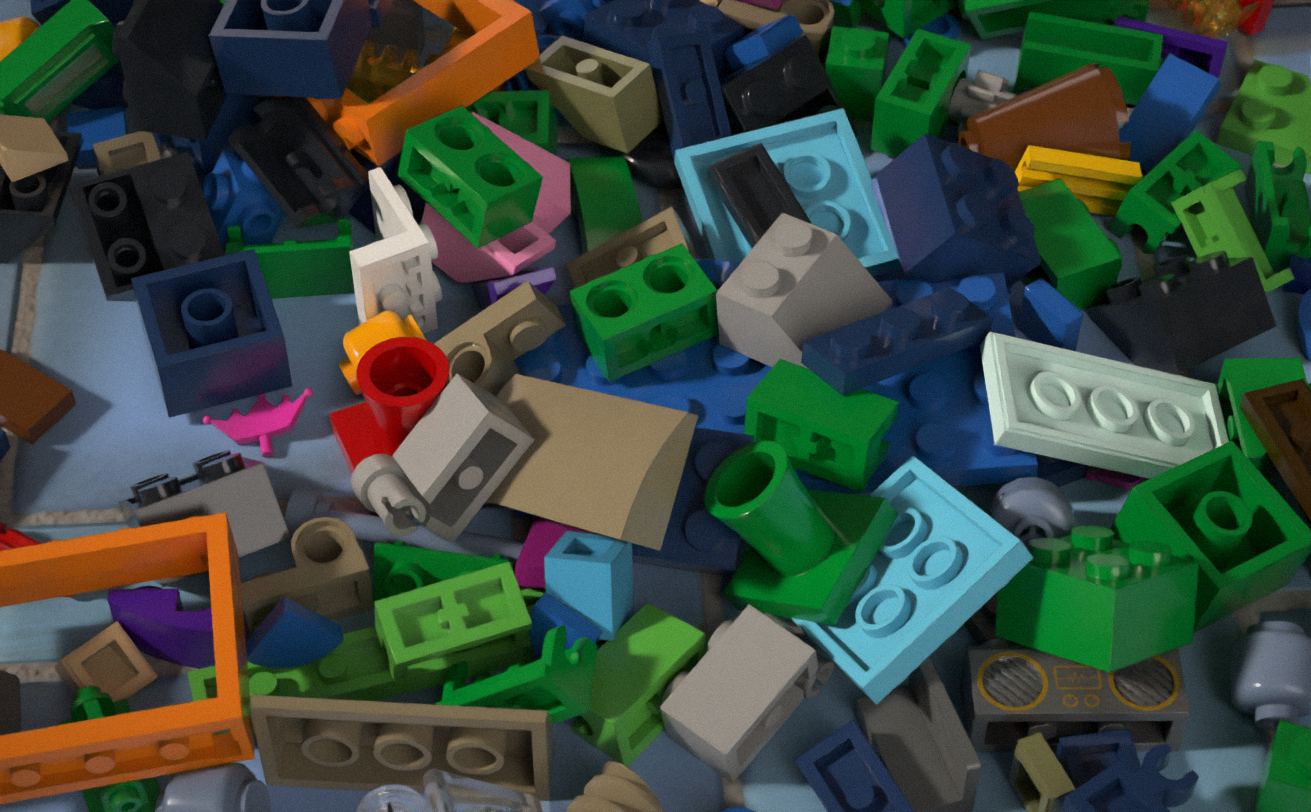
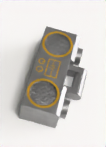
M993 639L982 643L980 646H967L960 684L965 730L975 752H1015L1018 740L1041 732L1051 750L1057 752L1060 737L1130 729L1136 752H1148L1153 747L1161 744H1167L1172 751L1179 750L1190 716L1179 648L1111 673L1034 648L1017 646L1014 642L1005 639Z

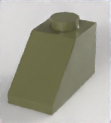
M561 36L540 54L538 60L525 68L527 77L539 90H550L553 105L583 138L628 154L664 120L651 66L648 63Z

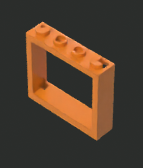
M413 0L469 35L470 38L370 104L347 88L341 99L306 98L348 150L354 149L379 167L403 150L407 129L459 106L468 107L540 58L532 12L513 0ZM272 96L274 99L291 98L286 96Z
M226 512L207 516H193L184 520L137 528H123L114 532L67 540H53L44 544L0 551V607L209 571L218 696L216 698L1 735L0 804L255 759L253 726L249 710L250 689L239 554ZM230 729V733L214 734V732Z

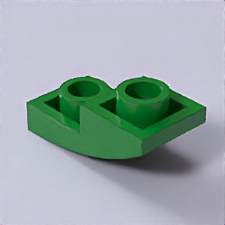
M624 157L567 158L566 161L570 163L572 217H578L582 254L642 223L633 180Z

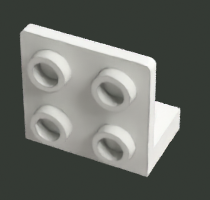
M381 167L370 170L368 175L377 241L349 251L359 325L383 311L393 310L402 318L411 314L423 334L438 329L436 302L442 300V291L439 281L432 270L431 260L438 257L434 236L426 223L418 225L413 218L412 207L404 188L400 184L393 186Z

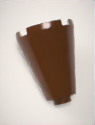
M1100 63L1086 64L972 116L967 120L966 130L959 133V144L993 159L1003 160L1010 164L1014 172L1028 145L1129 161L1131 154V141L1120 143L1118 124L1129 122L1121 88L1113 72L1108 67L1098 68Z

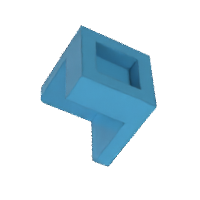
M566 531L544 557L545 593L602 630L603 633L599 640L614 641L618 630L628 622L634 611L632 543L602 534Z

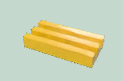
M1028 145L1015 170L1019 182V192L1062 179L1076 199H1081L1086 204L1090 213L1114 217L1132 185H1136L1143 178L1139 162Z

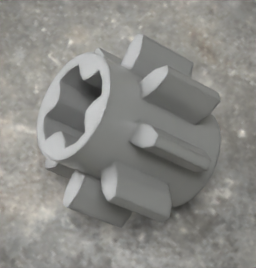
M978 70L975 82L964 78L960 79L953 93L948 112L950 120L961 123L957 132L958 135L961 131L966 130L967 120L970 117L1017 96L1005 91L1008 80L1004 79L1005 77Z

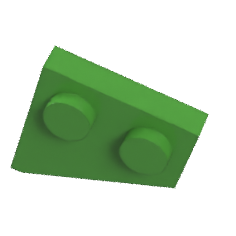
M1254 59L1220 127L1216 144L1253 156L1257 141L1273 142L1275 151L1274 163L1288 166L1293 161L1292 154L1297 147H1301L1305 152L1307 161L1305 173L1311 175V82L1309 76L1280 65Z

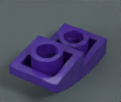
M140 586L135 589H109L107 601L113 622L118 621L139 651L164 661L197 669L215 665L212 608L201 611H184L179 589H162L156 586ZM243 611L245 638L247 641L250 638L246 614Z

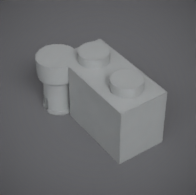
M456 374L392 456L374 454L365 458L356 466L352 473L351 486L361 503L369 511L376 512L380 516L385 528L392 535L407 536L419 529L410 518L412 513L426 529L454 543L534 442L535 438L502 400L461 375Z
M750 604L734 622L727 620L716 629L708 642L704 657L690 673L682 671L670 682L663 694L662 705L659 707L667 736L732 784L803 701V696L811 699L819 693V688L813 685L814 681H817L824 687L834 668L833 661L824 658L811 646L793 635L794 630L790 625L771 612L761 613Z

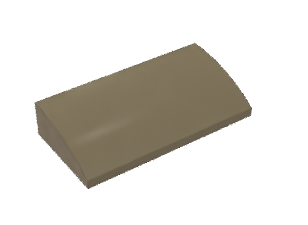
M515 374L496 397L506 404L535 440L487 501L661 551L698 415Z
M251 695L249 710L265 781L268 786L550 801L555 746L552 719L549 711Z

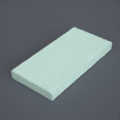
M990 331L980 345L995 445L1151 479L1229 442L1216 384Z

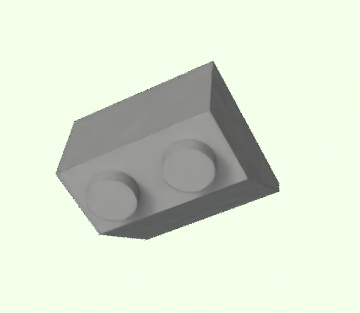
M781 213L716 293L720 345L770 367H773L779 359H783L807 368L801 363L804 341L892 308V299L837 234L785 213Z

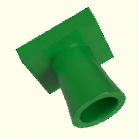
M759 441L748 444L728 456L711 475L704 493V503L708 512L737 532L751 545L723 592V595L737 610L744 611L750 604L763 614L771 612L779 617L834 626L837 624L899 515L886 498L806 489L783 447L772 441Z

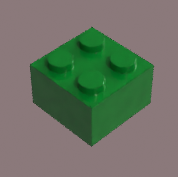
M1233 441L1227 442L1134 486L1110 528L1114 533L1113 539L1127 543L1136 541L1164 543L1172 548L1171 555L1199 562L1193 633L1289 585L1311 552L1310 528Z
M1077 526L1072 528L1071 535L1059 539H1033L1029 542V548H1027L1033 559L1007 585L998 591L995 636L1111 673L1193 642L1199 562L1171 555L1172 548L1164 543L1153 541L1127 543L1113 539L1114 533L1112 530L1099 526Z

